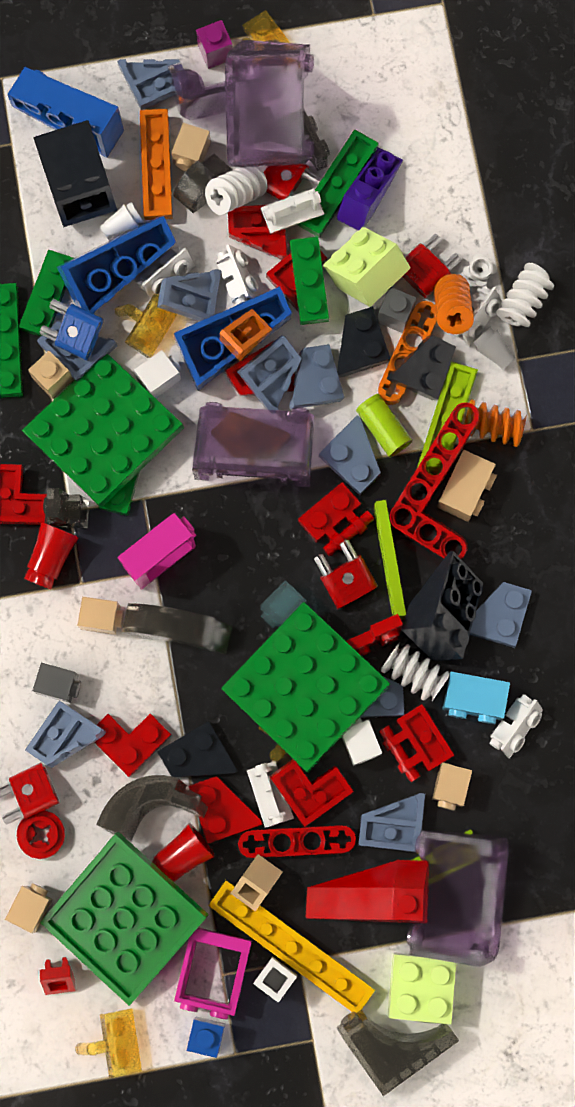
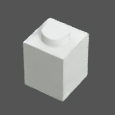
M163 350L134 369L138 381L155 398L181 381L178 372L181 370L179 363L172 355L167 357Z
M359 718L342 736L353 766L382 755L369 720L362 722L361 718Z
M272 956L253 984L279 1003L296 979L297 974Z

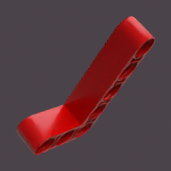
M468 402L460 403L453 409L390 512V522L397 530L442 558H445L448 554L446 545L449 540H457L461 543L462 551L458 555L460 559L466 555L468 543L462 535L429 516L424 510L479 423L480 412L478 408ZM468 407L473 410L474 419L470 424L464 425L459 421L458 414L461 409ZM448 433H454L458 437L459 443L453 450H448L443 445V438ZM432 458L439 459L443 464V469L438 475L431 474L427 469V464ZM417 483L423 484L427 489V495L423 500H418L412 495V488ZM401 508L408 509L412 515L411 522L407 525L400 524L397 520V512ZM425 524H431L436 528L437 535L433 540H427L422 536L421 529Z

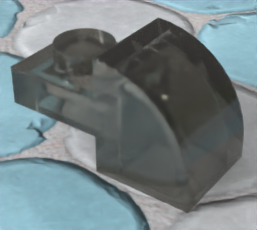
M215 153L202 163L196 161L178 182L173 196L194 214L207 203L205 189L210 180L233 171V169Z
M48 488L43 502L45 523L60 528L88 529L89 500L80 494L69 495L60 488Z

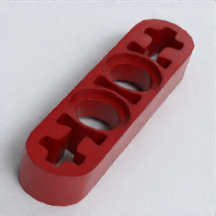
M342 825L251 830L241 835L238 847L242 855L248 858H255L258 854L263 858L338 854L349 852L355 845L356 837L351 828ZM342 830L345 831V836L351 837V842H347L345 848H340L339 843H329L331 850H324L326 840L323 831H330L329 837H337L339 831ZM315 832L320 836L321 844L317 849L309 850L304 846L303 838L307 833ZM263 834H270L268 845L271 853H264L265 847H256L255 853H249V849L243 847V842L248 841L251 835L254 836L256 841H265ZM278 834H286L290 838L291 845L284 852L277 851L274 848L273 840Z

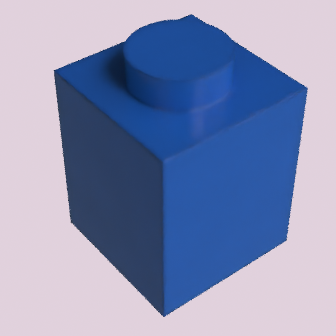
M195 1017L186 1051L217 1058L226 1023Z

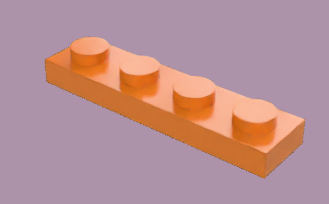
M168 109L140 110L144 220H153L164 216L165 219H173Z

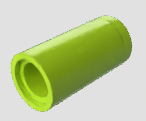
M380 394L371 396L357 407L356 412L389 457L397 455L412 443V438Z

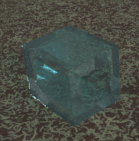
M285 580L260 605L261 610L264 612L261 617L272 628L276 625L280 627L303 602L307 604V601Z

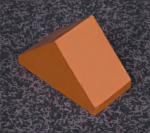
M251 309L222 329L220 341L241 361L273 329Z

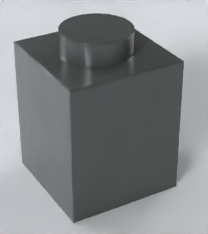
M391 287L379 310L378 323L403 333L415 307L417 297Z
M41 662L32 691L38 695L71 704L72 697L77 698L81 681L78 680L79 675L74 671Z

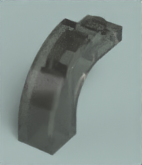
M128 603L122 632L144 639L172 641L218 654H226L232 625L216 621V618L180 609L150 604Z
M151 775L136 779L119 789L105 805L96 825L113 835L119 831L128 841L132 842L141 820L155 808L173 806L204 818L209 807L201 801V795L187 790V785L180 779L167 775Z

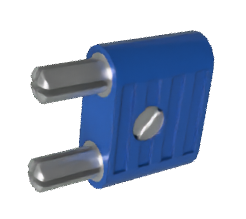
M53 299L49 307L65 315L59 332L44 325L41 327L40 334L55 341V346L84 360H88L94 349L104 319L74 304L68 306Z

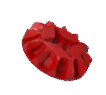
M45 810L28 819L24 817L17 828V842L26 855L36 859H46L56 854L63 845L65 828L58 816ZM33 824L40 829L51 826L46 834L49 845L42 840L31 843L37 835Z

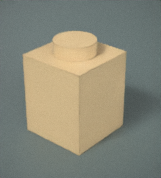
M183 122L171 152L173 164L183 171L191 172L193 170L200 173L211 144L210 131Z
M50 351L45 353L28 369L33 380L52 399L73 381L70 371Z
M82 596L77 626L81 630L116 635L117 627H122L124 610H120L119 603L117 601Z
M446 763L440 764L432 800L438 801V807L455 811L456 806H464L472 770Z
M258 854L230 894L256 911L282 874V871Z
M34 883L30 887L21 886L5 920L30 933H36L41 924L40 921L44 918L53 900L46 896L48 890Z

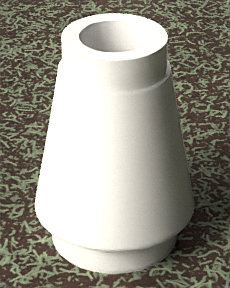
M130 202L127 205L123 204L100 228L107 239L111 240L139 227V224L144 222L134 204Z

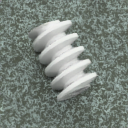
M253 164L242 165L233 171L210 180L205 189L207 204L216 214H226L229 211L235 210V208L241 207L243 204L262 197L267 190V179L259 167Z
M534 263L525 264L524 271H521L518 276L519 280L513 283V289L508 291L507 298L501 303V308L496 310L497 316L510 325L529 327L531 323L526 316L535 318L537 314L531 307L541 308L542 303L537 298L547 299L548 297L547 292L543 288L548 290L554 288V284L549 280L548 273Z
M398 644L383 665L381 672L386 673L393 669L391 679L395 680L402 675L401 686L405 687L412 682L411 693L414 694L422 689L421 700L424 701L432 696L433 701L450 673L447 671L438 676L440 669L438 664L428 669L429 658L418 662L419 651L410 656L408 655L410 645L407 644L399 649Z

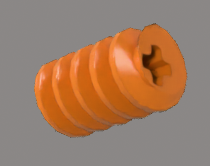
M450 274L442 277L434 288L437 323L447 333L462 334L468 331L474 322L469 283L466 278L459 274Z
M471 399L469 403L476 406L475 400ZM482 402L478 408L480 412L479 423L470 437L473 436L476 430H479L480 439H484L489 432L492 442H495L498 436L502 435L503 444L506 445L509 439L513 438L514 447H518L523 435L527 415L522 420L521 411L516 410L513 416L510 417V410L507 407L499 414L498 405H493L488 412L486 402ZM471 408L467 410L464 425L470 424L474 419V412Z

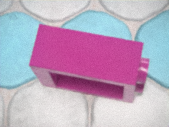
M173 513L119 555L118 559L123 568L142 590L196 547L194 528L184 516L179 519Z
M197 928L188 940L174 1002L181 1003L180 1009L198 1012V1008L211 1010L210 1016L225 1020L228 1019V1015L235 1016L252 940ZM197 942L241 952L229 1004L186 994Z

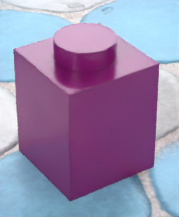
M222 20L196 29L198 47L208 69L234 59L233 45Z

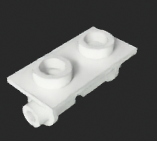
M314 189L261 207L270 234L324 215L320 205V195Z
M228 244L226 245L228 252H219L216 262L224 280L232 276L234 280L225 285L232 303H236L237 306L246 302L247 298L253 299L258 296L256 292L258 284L248 272L246 267L248 259L241 249Z
M178 246L175 249L173 247L158 261L162 266L160 269L153 265L144 274L139 276L140 280L136 283L142 291H146L152 302L159 298L163 279L178 275L185 276L195 267L186 248L182 249Z
M483 286L482 289H477L471 298L474 322L468 331L462 333L467 346H470L475 339L480 337L484 326L491 317L496 315V310L501 306L502 301L495 287L491 290ZM453 334V335L456 336V337H460L461 334Z
M526 695L516 698L506 713V716L514 721L512 725L501 720L490 736L492 740L489 744L497 750L501 748L509 759L513 753H517L522 748L525 742V735L530 728L537 726L542 717L541 712L543 709L537 700L534 699L532 701Z
M275 761L247 770L265 828L294 819L289 804L269 777L278 770Z

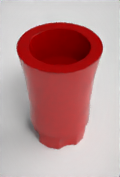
M41 522L38 538L27 566L30 569H28L24 579L51 590L54 579L58 578L70 551L79 537Z
M188 823L167 846L153 856L151 862L175 882L198 865L215 857L199 831L191 823Z

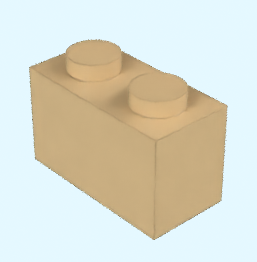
M463 450L438 502L437 508L469 522L472 514L478 517L485 502L480 499L484 489L490 491L497 475L492 473L496 464Z

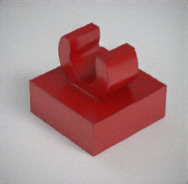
M62 957V966L53 968L51 960L47 959L45 969L40 970V983L45 995L76 991L75 978L67 958Z

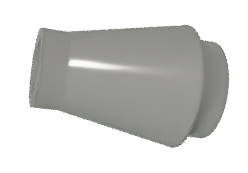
M491 327L473 342L478 347L476 349L478 352L493 361L502 370L515 359L498 330L494 331Z

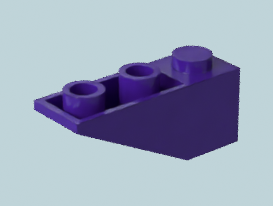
M378 147L344 194L336 219L357 230L365 227L394 179L403 159Z

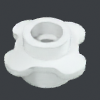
M482 254L474 255L470 265L465 266L463 269L464 276L473 279L478 287L486 286L489 277L497 272V266ZM481 268L483 272L479 273L477 270Z

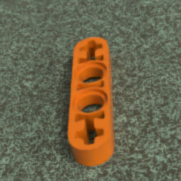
M421 301L414 307L380 381L378 394H380L387 405L399 403L407 389L396 384L395 391L398 395L392 394L391 397L386 396V390L383 389L384 387L389 388L392 384V381L387 380V377L392 371H396L394 363L398 359H405L418 348L410 347L406 343V337L410 334H418L423 341L427 336H431L437 323L436 306L430 301ZM426 309L430 311L432 319L427 318L422 329L418 327L421 319L420 313H424Z

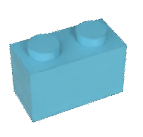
M450 672L442 710L449 711L448 716L466 719L468 714L479 716V722L496 724V720L501 721L504 719L510 682Z

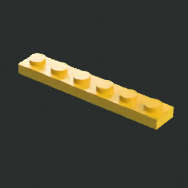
M226 880L208 906L358 1016L375 989L261 905L254 911L230 893L235 886Z

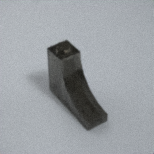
M362 1009L357 1013L351 1012L341 1020V1024L336 1027L382 1096H385L459 1041L448 1024H440L433 1029L419 1033H398L379 1026Z

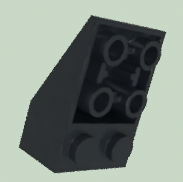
M89 120L33 137L63 228L117 211Z
M450 551L411 601L402 627V631L433 661L463 659L483 589V582L454 551Z

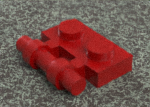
M341 482L299 517L298 522L316 543L324 536L330 540L323 547V550L330 557L337 550L342 551L341 542L350 540L359 533L361 535L366 531V526L374 520V517L369 511H366L360 517L355 515L354 511L361 506V503L345 484ZM346 519L350 525L338 534L334 528Z
M422 704L396 720L402 729L398 734L395 735L389 725L379 731L385 741L383 745L386 750H391L399 763L398 769L401 774H406L410 782L421 777L415 768V765L420 762L424 764L429 772L454 756ZM406 739L409 740L417 753L411 758L408 757L400 744Z

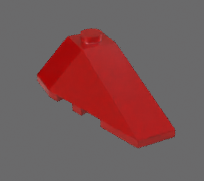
M396 860L307 887L306 919L427 924L429 861Z

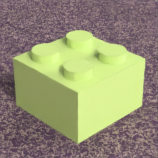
M365 227L354 233L351 239L338 251L334 252L331 258L323 264L337 289L369 307L411 268L396 243Z
M393 953L388 1017L392 1019L452 1024L456 960Z

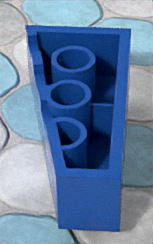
M24 67L7 94L12 107L54 130L89 120L99 154L106 158L124 132L118 106L52 79L39 70L33 71Z
M161 216L57 266V269L75 305L94 314L103 304L114 297L118 291L129 284L139 273L172 247L176 240L165 217Z
M280 287L174 333L177 346L198 391L238 361L220 341L222 329L253 309L273 329L262 340L264 341L291 320L292 312Z

